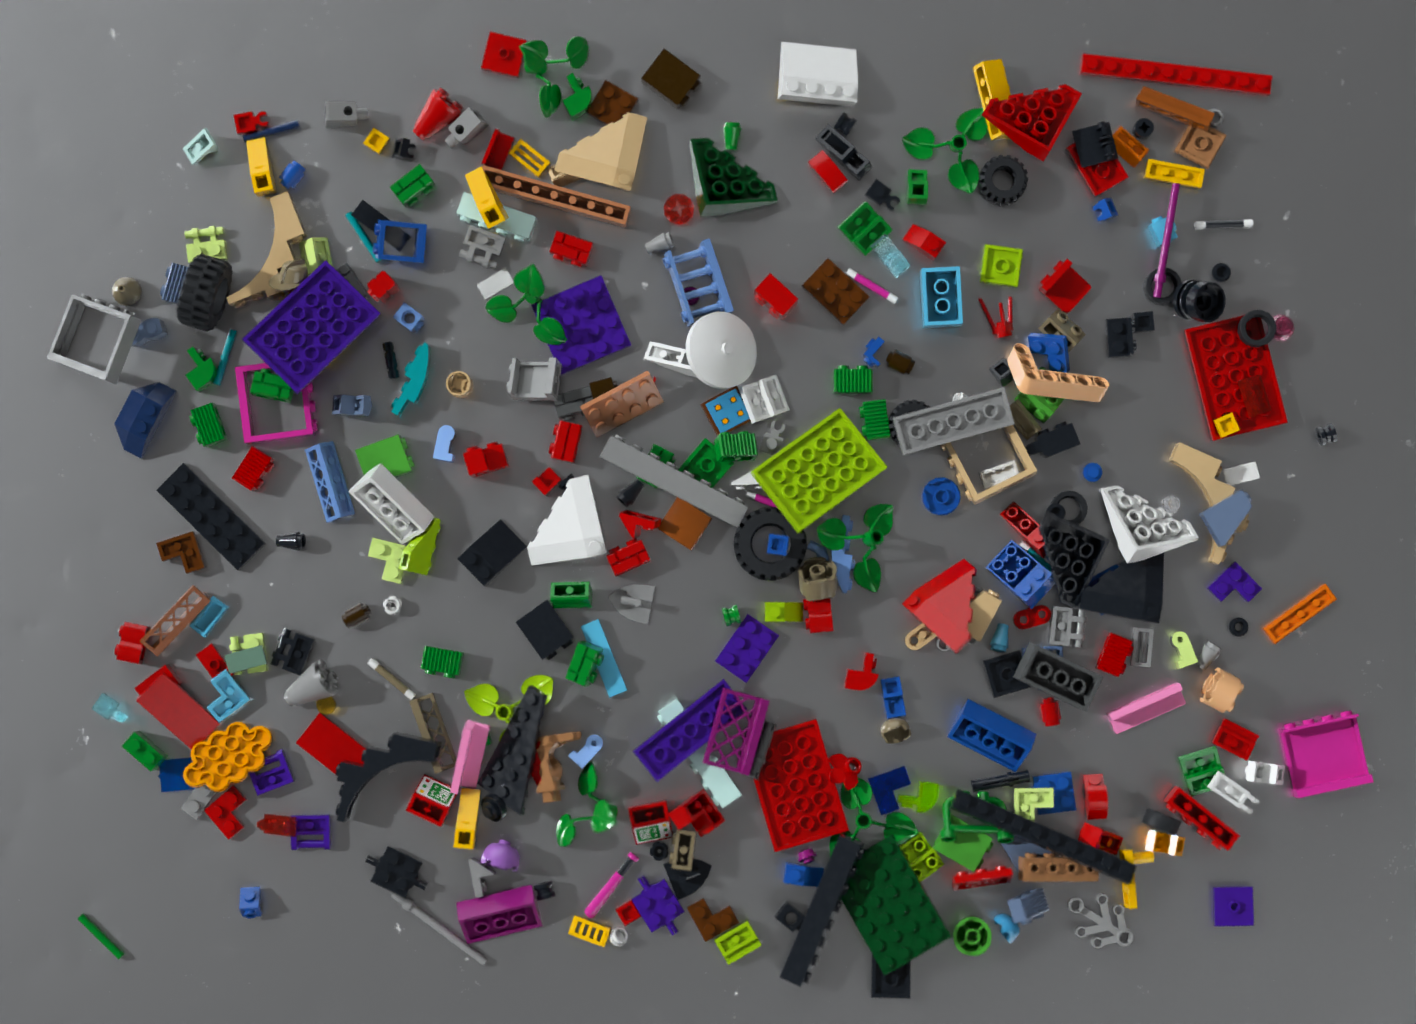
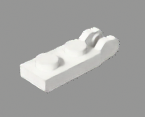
M1217 771L1207 786L1249 814H1252L1253 810L1243 804L1245 800L1249 798L1254 804L1260 802L1249 791Z

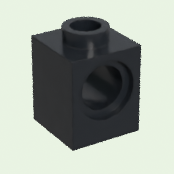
M788 901L774 915L779 922L792 932L795 929L800 930L805 915ZM787 914H796V921L788 922L786 920Z

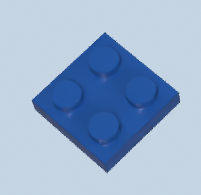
M1071 772L1032 776L1033 788H1053L1054 808H1036L1037 815L1076 810Z

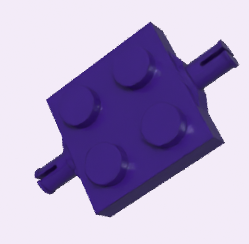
M645 875L638 878L637 880L643 887V890L631 900L650 931L653 932L660 927L667 926L671 935L679 932L673 921L685 911L666 880L662 879L658 883L650 885Z

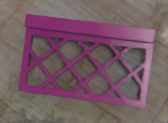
M723 688L703 763L749 776L770 701ZM727 693L733 694L737 700L736 703L729 707L725 701ZM747 699L755 700L753 708L746 712L742 702ZM739 705L744 714L734 718L730 710ZM728 712L732 721L723 726L720 721L721 715ZM746 717L748 726L741 730L737 721ZM734 723L738 733L729 737L725 728ZM723 731L727 739L717 744L715 736L718 732ZM740 735L743 739V744L736 749L731 740ZM729 742L733 751L724 756L720 747ZM717 749L722 758L716 762L709 761L711 752ZM734 754L738 759L736 767L729 766L726 760Z

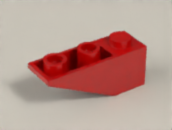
M1013 501L1000 515L1042 558H1045V544L1038 529L1040 525Z

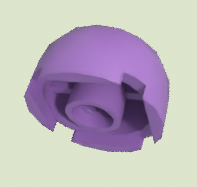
M499 840V843H491L484 849L480 864L487 862L486 866L506 871L511 869L512 872H518L520 857L516 848L510 846L511 842Z

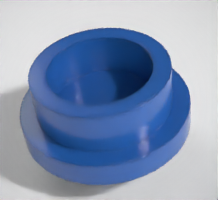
M1089 463L1083 469V476L1089 482H1096L1102 476V468L1096 463Z

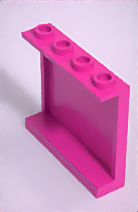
M1351 710L1340 712L1338 717H1333V714L1325 715L1319 721H1314V718L1302 721L1303 724L1295 725V722L1284 724V728L1279 729L1292 792L1295 798L1374 782L1372 774L1368 772L1356 717H1359V714L1352 713Z

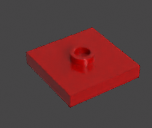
M490 31L481 69L518 78L524 57L519 46L526 43L527 40Z

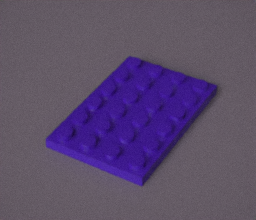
M325 260L260 321L242 341L295 393L299 394L380 316V312Z

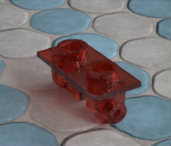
M264 814V819L257 822V827L260 830H264L263 833L296 837V817Z

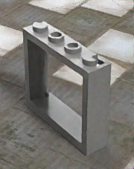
M72 294L47 359L117 384L141 319L134 317L136 313L124 309V312H121V308L110 304L107 307L105 306L106 303L101 300L95 299L93 302L91 297L82 294L79 297ZM85 306L125 320L105 372L66 357Z

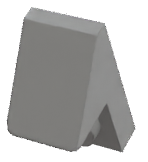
M473 857L468 861L475 897L479 898L483 897L485 891H487L486 880H482V877L494 875L496 872L485 864H480V861Z

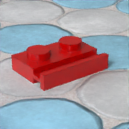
M1223 718L1211 743L1247 761L1259 735Z

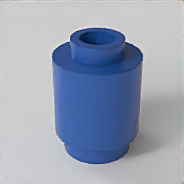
M293 160L278 177L281 179L280 184L288 190L290 187L295 189L305 175L306 169Z

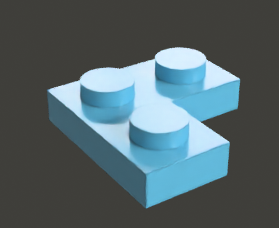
M227 669L211 679L210 682L221 696L209 704L207 709L218 722H221L250 700V697L233 676L229 674Z

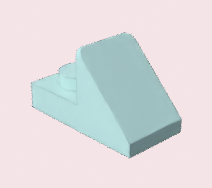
M204 128L183 150L193 165L197 164L208 153L217 152L218 147L208 129Z

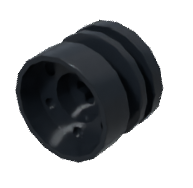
M1197 280L1182 282L1177 287L1173 298L1174 309L1179 317L1200 322H1213L1222 315L1226 303L1225 293L1220 285L1215 282Z

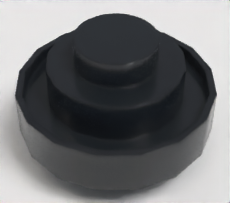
M488 794L482 799V813L486 818L494 822L505 818L507 809L500 797L495 794Z

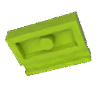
M748 920L714 939L728 965L762 946Z

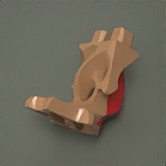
M581 731L537 738L535 747L537 751L532 777L538 786L537 793H542L543 803L561 801L560 790L565 789V784L561 782L563 768L555 757L554 752L561 745L581 739Z

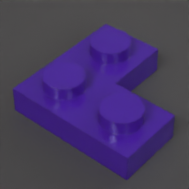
M1236 561L1207 587L1220 602L1234 589L1246 602L1251 601L1262 590Z

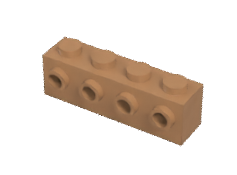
M1025 853V856H1018V880L1024 882L1099 881V872L1065 857L1055 856V853H1043V856H1037V853Z

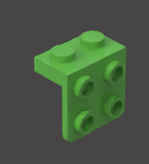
M1045 367L1039 368V370H1047ZM1022 392L1014 399L1015 401L1019 399L1024 407L1042 423H1045L1064 400V398L1029 395Z

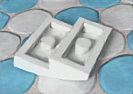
M777 375L738 388L752 424L789 411Z

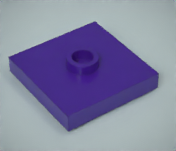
M1252 886L1213 887L1214 926H1254Z

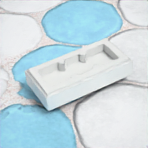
M1016 460L978 473L984 490H987L1020 472Z

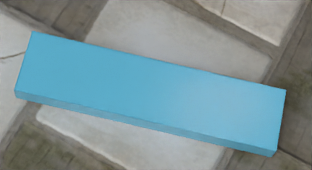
M599 619L581 626L586 641L603 649L602 655H604V659L597 668L609 698L627 691Z

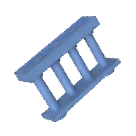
M710 238L703 240L697 250L674 257L671 250L664 254L663 263L665 268L669 269L683 311L681 312V317L688 327L695 323L693 318L716 311L727 313L734 311ZM697 257L705 259V267L678 274L675 264ZM703 275L711 277V285L690 292H684L681 282ZM709 293L717 295L718 301L716 304L693 311L690 310L687 300Z

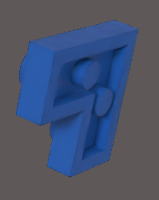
M1030 333L1028 335L1031 353L1048 355L1049 371L1065 373L1070 371L1067 336Z

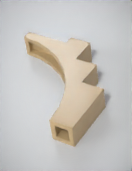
M288 191L270 198L274 212L275 230L269 256L262 269L251 282L241 290L226 297L229 305L232 307H242L247 304L246 301L251 299L254 301L262 299L264 294L269 299H274V301L280 300L287 293V291L273 289L269 285V280L274 275L280 273L284 262L296 260L290 243H300L303 241V238L307 237L291 194Z
M1180 442L1175 445L1169 462L1182 468L1196 481L1203 490L1210 507L1234 494L1235 487L1214 479L1215 476L1218 477L1221 473V460ZM1248 514L1235 530L1236 533H1241L1242 530L1245 531L1248 527ZM1234 534L1222 547H1218L1215 541L1213 542V549L1208 562L1214 565H1219L1220 562L1223 563L1227 552H1225L1226 547L1233 542Z

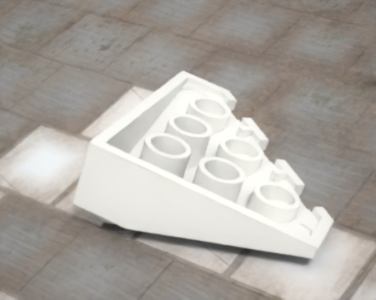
M588 475L569 479L566 484L567 489L562 496H558L551 508L553 511L548 519L545 518L537 530L539 532L538 535L527 546L531 565L587 558L607 553Z
M1118 485L1101 489L1118 548L1127 563L1142 561L1199 539L1190 522L1185 519L1182 522L1171 517L1173 513L1161 507L1157 510L1148 506V501L1135 494L1134 497H1130L1123 493L1124 488Z

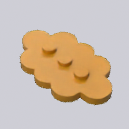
M242 722L231 723L226 731L213 732L209 736L208 742L201 741L193 746L191 750L193 762L186 766L183 771L184 781L192 788L207 785L214 792L226 790L231 782H243L248 772H257L263 768L265 764L263 751L267 750L272 744L271 732L263 726L249 729Z

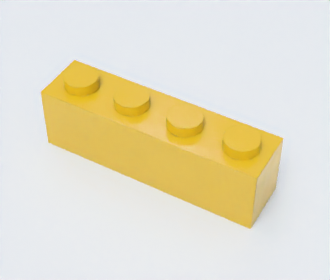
M1002 59L982 61L973 67L983 110L986 109L991 99L998 98L999 101L1008 99L1009 95H1011L1010 87L1007 82ZM986 119L991 140L1009 138Z

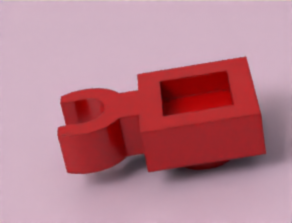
M252 111L233 115L238 135L257 131V125L261 127L269 126L268 121L261 122L263 116H268L265 111L259 112L256 116H254Z

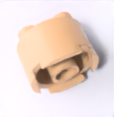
M1216 668L1215 671L1217 672L1214 675L1210 674L1202 687L1201 693L1204 696L1203 698L1200 697V701L1222 713L1226 710L1230 712L1234 708V700L1237 694L1239 695L1242 692L1244 684L1241 683L1240 678L1221 668Z

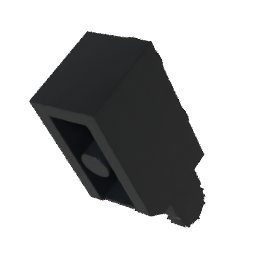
M1065 421L1055 425V430L1049 432L1047 428L1038 432V436L1034 438L1035 442L1025 446L1029 456L1040 453L1042 457L1048 458L1080 445L1081 443L1073 424L1067 425Z

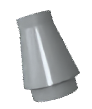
M663 232L650 242L645 243L648 254L668 251L675 247L669 232L666 234Z
M1208 641L1207 644H1204L1198 662L1195 665L1206 670L1221 655L1220 651L1222 649Z

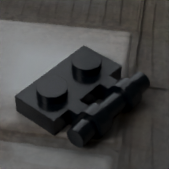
M284 628L282 635L278 637L279 643L271 655L273 658L270 664L278 666L280 660L285 661L282 669L300 676L315 639L296 633L294 639L289 638L291 630ZM286 644L291 645L288 654L284 655L283 651Z

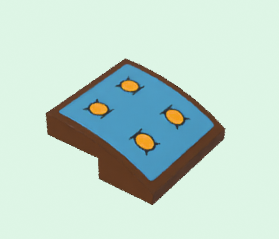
M737 386L700 404L717 436L722 432H732L751 422Z

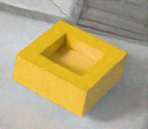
M373 127L363 144L380 155L390 138Z
M1233 413L1213 420L1221 438L1240 430Z

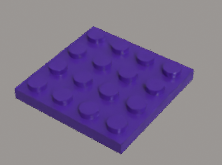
M601 275L542 300L540 320L542 321L546 317L556 319L563 326L567 341L562 344H548L553 358H557L562 364L561 375L631 346ZM534 303L531 306L537 318V303Z

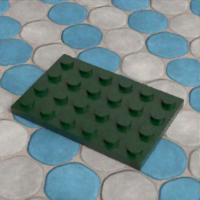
M892 834L866 849L862 859L857 860L855 865L858 867L853 878L850 877L848 882L850 885L846 895L842 896L841 900L882 972L886 975L951 938L952 935L894 835Z

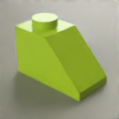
M765 602V622H803V602Z

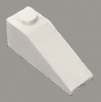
M650 341L644 356L646 361L684 375L696 377L688 363L686 349Z

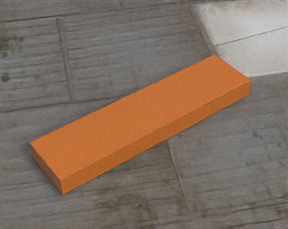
M1323 584L1265 626L1263 630L1273 644H1276L1337 600L1329 587Z

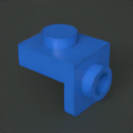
M880 337L876 340L872 338L865 346L868 350L863 354V357H865L864 362L872 368L873 366L878 368L881 364L873 357L885 342Z
M260 887L240 888L239 910L242 917L252 919L262 915L260 909Z

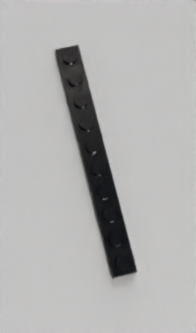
M956 790L950 806L951 809L1125 884H1131L1136 865L962 790Z

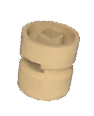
M455 371L447 377L446 387L453 396L465 398L471 394L473 382L466 373Z

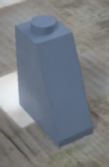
M1243 490L1235 492L1199 513L1218 547H1222L1228 542L1252 507L1250 503L1252 502L1251 497Z

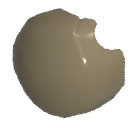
M900 718L887 720L883 723L880 730L882 738L888 744L903 742L911 736L909 724Z

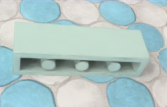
M464 192L456 214L460 217L461 221L469 224L473 221L478 223V227L488 230L473 195ZM503 205L509 218L491 228L496 229V233L503 236L507 234L513 235L514 239L520 242L530 241L537 218Z

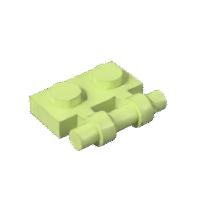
M223 227L192 228L191 231L184 232L186 239L193 238V243L186 244L189 264L193 261L194 257L200 254L221 260L227 259L226 242L224 239H217V235L224 234ZM210 236L211 241L201 242L200 237Z
M264 633L243 635L244 643L240 644L238 643V636L230 637L231 645H229L232 653L238 652L240 649H249L263 645L266 656ZM264 664L257 667L247 669V672L256 673L268 671L267 664ZM242 671L235 672V675L242 674Z

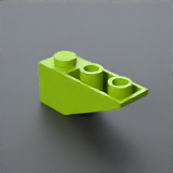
M433 518L426 530L408 543L403 550L399 569L423 575L428 574L431 568L432 553L436 548L435 541L440 531L441 519Z

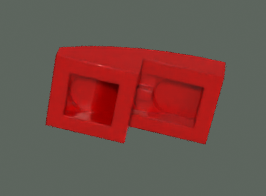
M823 150L808 161L812 169L821 177L822 181L833 193L848 182L845 175Z

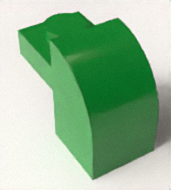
M571 73L566 78L574 94L562 101L571 119L575 120L587 112L592 103V94L590 87L587 86L582 89L584 85L580 77H575Z
M908 169L906 203L926 205L928 200L927 170Z
M192 346L187 352L197 364V367L185 376L195 390L201 392L213 383L217 364L211 357L205 360L207 356L202 349Z

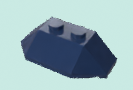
M160 382L131 390L114 423L125 451L141 459L143 458L177 392L176 390Z

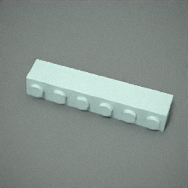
M677 698L658 711L660 715L657 718L664 726L685 709ZM706 742L689 756L692 762L689 765L695 774L699 772L703 778L700 782L706 790L710 789L713 793L711 798L716 806L721 805L724 808L742 794L725 769L703 763L708 745ZM711 752L709 761L716 762L718 758L714 752Z

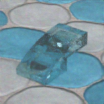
M886 234L870 246L896 278L911 266Z

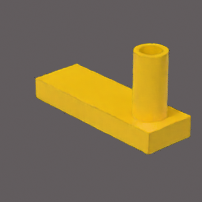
M1119 849L1120 859L1129 863L1144 864L1154 862L1153 851L1133 853L1131 849ZM1134 873L1131 884L1128 885L1122 882L1124 907L1128 909L1137 908Z

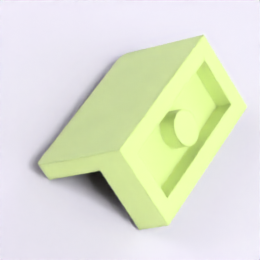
M327 237L310 238L299 243L301 258L305 260L309 274L317 269L325 260L332 266Z

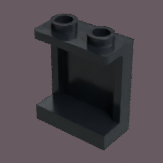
M549 600L544 601L516 621V624L542 660L545 658L550 660L557 655L556 650L560 647L565 649L573 643V634H571Z

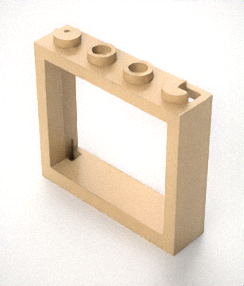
M1013 425L1003 427L1025 471L977 494L951 442L940 445L941 450H946L949 456L947 461L950 467H955L958 473L956 478L959 484H964L967 490L964 492L966 497L974 505L1037 474V469Z

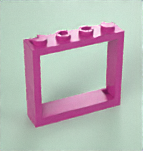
M266 363L235 367L244 443L254 444L316 435L315 431L318 430V422L313 416V412L316 411L315 401L311 400V393H313V383L311 381L302 390L306 429L254 436L247 372L261 371V369L269 370L271 368Z

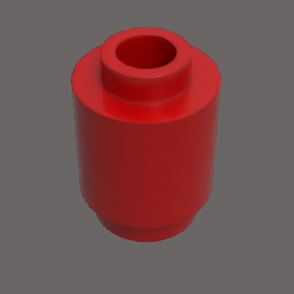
M1054 697L1042 699L1043 702L1039 703L1042 722L1045 723V726L1059 725L1061 719L1059 701L1054 700Z

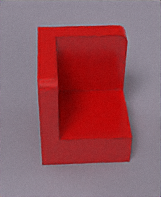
M548 467L532 483L547 496L563 480Z

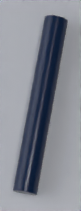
M298 120L245 134L243 135V140L246 142L299 128L300 125Z

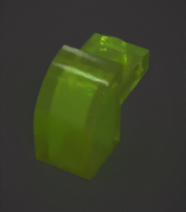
M918 781L917 796L898 794L897 802L901 803V807L913 808V805H916V813L926 812L937 801L939 784Z

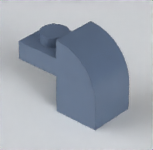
M333 395L332 414L359 417L370 415L372 409L371 396Z

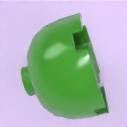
M974 916L965 917L954 927L953 942L963 954L978 956L990 947L992 939L991 929L981 918Z

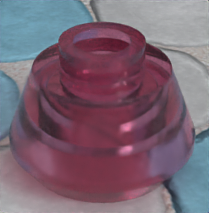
M1283 314L1274 316L1273 318L1276 323L1274 339L1286 340L1290 338L1295 328L1292 319Z

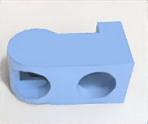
M444 425L439 429L433 459L454 463L455 455L450 454L452 442L456 438V431L451 426Z
M591 735L587 738L586 745L578 753L573 750L568 756L583 769L601 749L603 740L598 735Z

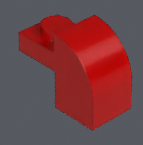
M865 652L863 671L847 669L844 688L866 690L875 684L879 674L871 673L872 669L876 668L877 658H874L873 653Z
M1103 774L1083 775L1087 820L1107 819L1108 795Z

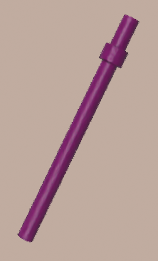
M1172 183L1158 271L1154 277V282L1156 283L1153 297L1161 298L1163 283L1166 282L1165 270L1180 184Z

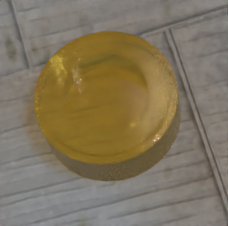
M331 696L318 700L316 706L321 714L328 715L335 711L337 703Z

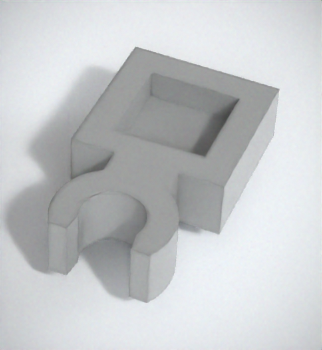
M776 421L771 423V434L765 432L759 449L771 455L779 452L784 439L779 437V434L784 431L785 424L782 425L780 430H776L774 428Z

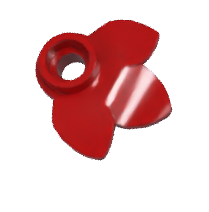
M843 754L830 756L828 760L834 768L829 773V781L834 784L844 782L847 790L854 788L858 783L857 775L861 772V762L857 758H847Z

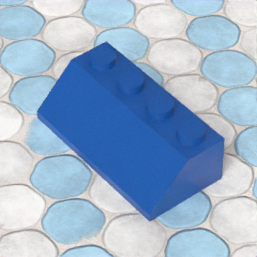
M967 699L947 737L1016 772L1031 751L1037 734Z

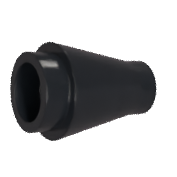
M636 479L620 490L616 497L625 507H628L634 503L644 485Z
M295 532L276 536L277 547H285L297 551L305 548V534Z

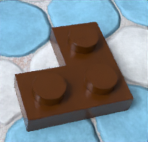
M194 531L156 543L163 562L181 556L186 574L206 568Z
M704 898L687 907L705 942L739 923L730 905L715 914H712Z

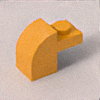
M1150 830L1145 838V850L1182 856L1186 837Z

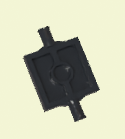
M389 846L379 860L368 855V859L365 861L375 866V873L370 881L371 883L403 898H406L409 890L414 885L425 890V886L428 884L418 879V872L423 864L422 862Z

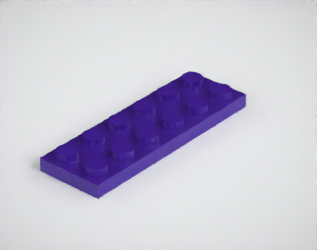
M724 679L632 751L656 782L709 741L723 688L732 690ZM727 693L725 701L729 707L736 703L737 700L733 694ZM739 705L730 710L734 718L739 717L743 713ZM728 712L721 715L720 721L724 726L732 721Z

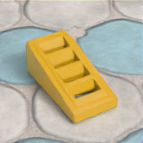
M574 915L568 934L604 947L611 927ZM578 921L582 922L579 932H575ZM585 924L589 925L586 935L582 934ZM592 927H595L594 936L590 937ZM603 930L601 940L597 939L599 931Z

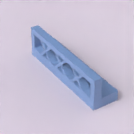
M334 442L319 443L305 449L326 522L354 515L355 511ZM315 450L317 453V461L315 460L313 455V451ZM320 470H321L322 473H323V478H320V475H319V471H320ZM325 488L328 490V497L325 495ZM331 506L333 507V510H334V513H335L334 516L331 515V511H330V507H331Z

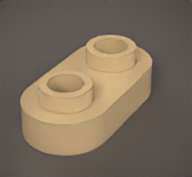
M921 623L906 635L905 644L911 650H919L934 639L936 635L932 632L928 633L926 627ZM912 637H916L918 639V642L916 644L911 643Z

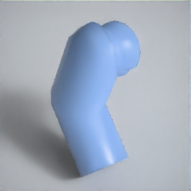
M810 540L807 549L815 552L817 557L826 558V561L829 562L826 548Z

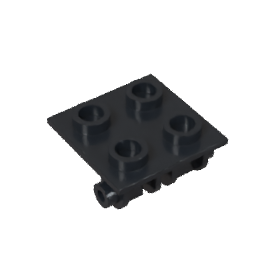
M1105 121L1097 123V125L1072 131L1081 168L1119 159L1109 122L1105 123Z

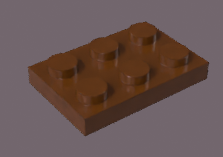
M829 258L802 285L842 325L870 297Z

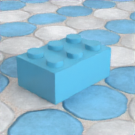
M960 266L921 268L920 287L923 328L961 327L963 324Z

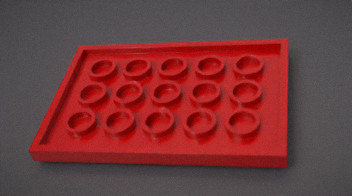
M1244 315L1184 330L1212 441L1288 423L1268 344L1261 347H1250L1239 338L1237 333L1238 323ZM1255 317L1247 322L1246 332L1250 338L1260 340L1266 336L1261 318ZM1233 413L1240 430L1221 438L1213 420Z
M817 719L774 731L765 757L766 762L765 764L763 763L758 780L754 779L774 851L778 852L849 831L836 784L829 781L831 767Z

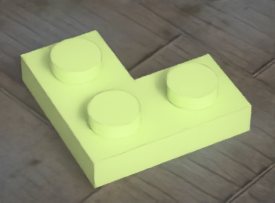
M372 538L368 556L386 561L382 580L401 584L405 570L399 569V565L406 546Z
M1014 788L1015 814L1035 822L1034 808H1054L1053 788Z

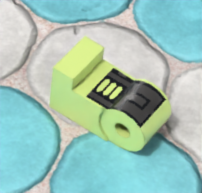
M1182 631L1171 634L1169 641L1171 646L1175 648L1179 658L1175 662L1177 669L1197 663V657L1187 634Z

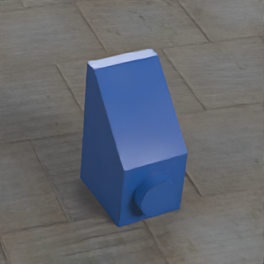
M786 862L783 883L818 887L824 868Z

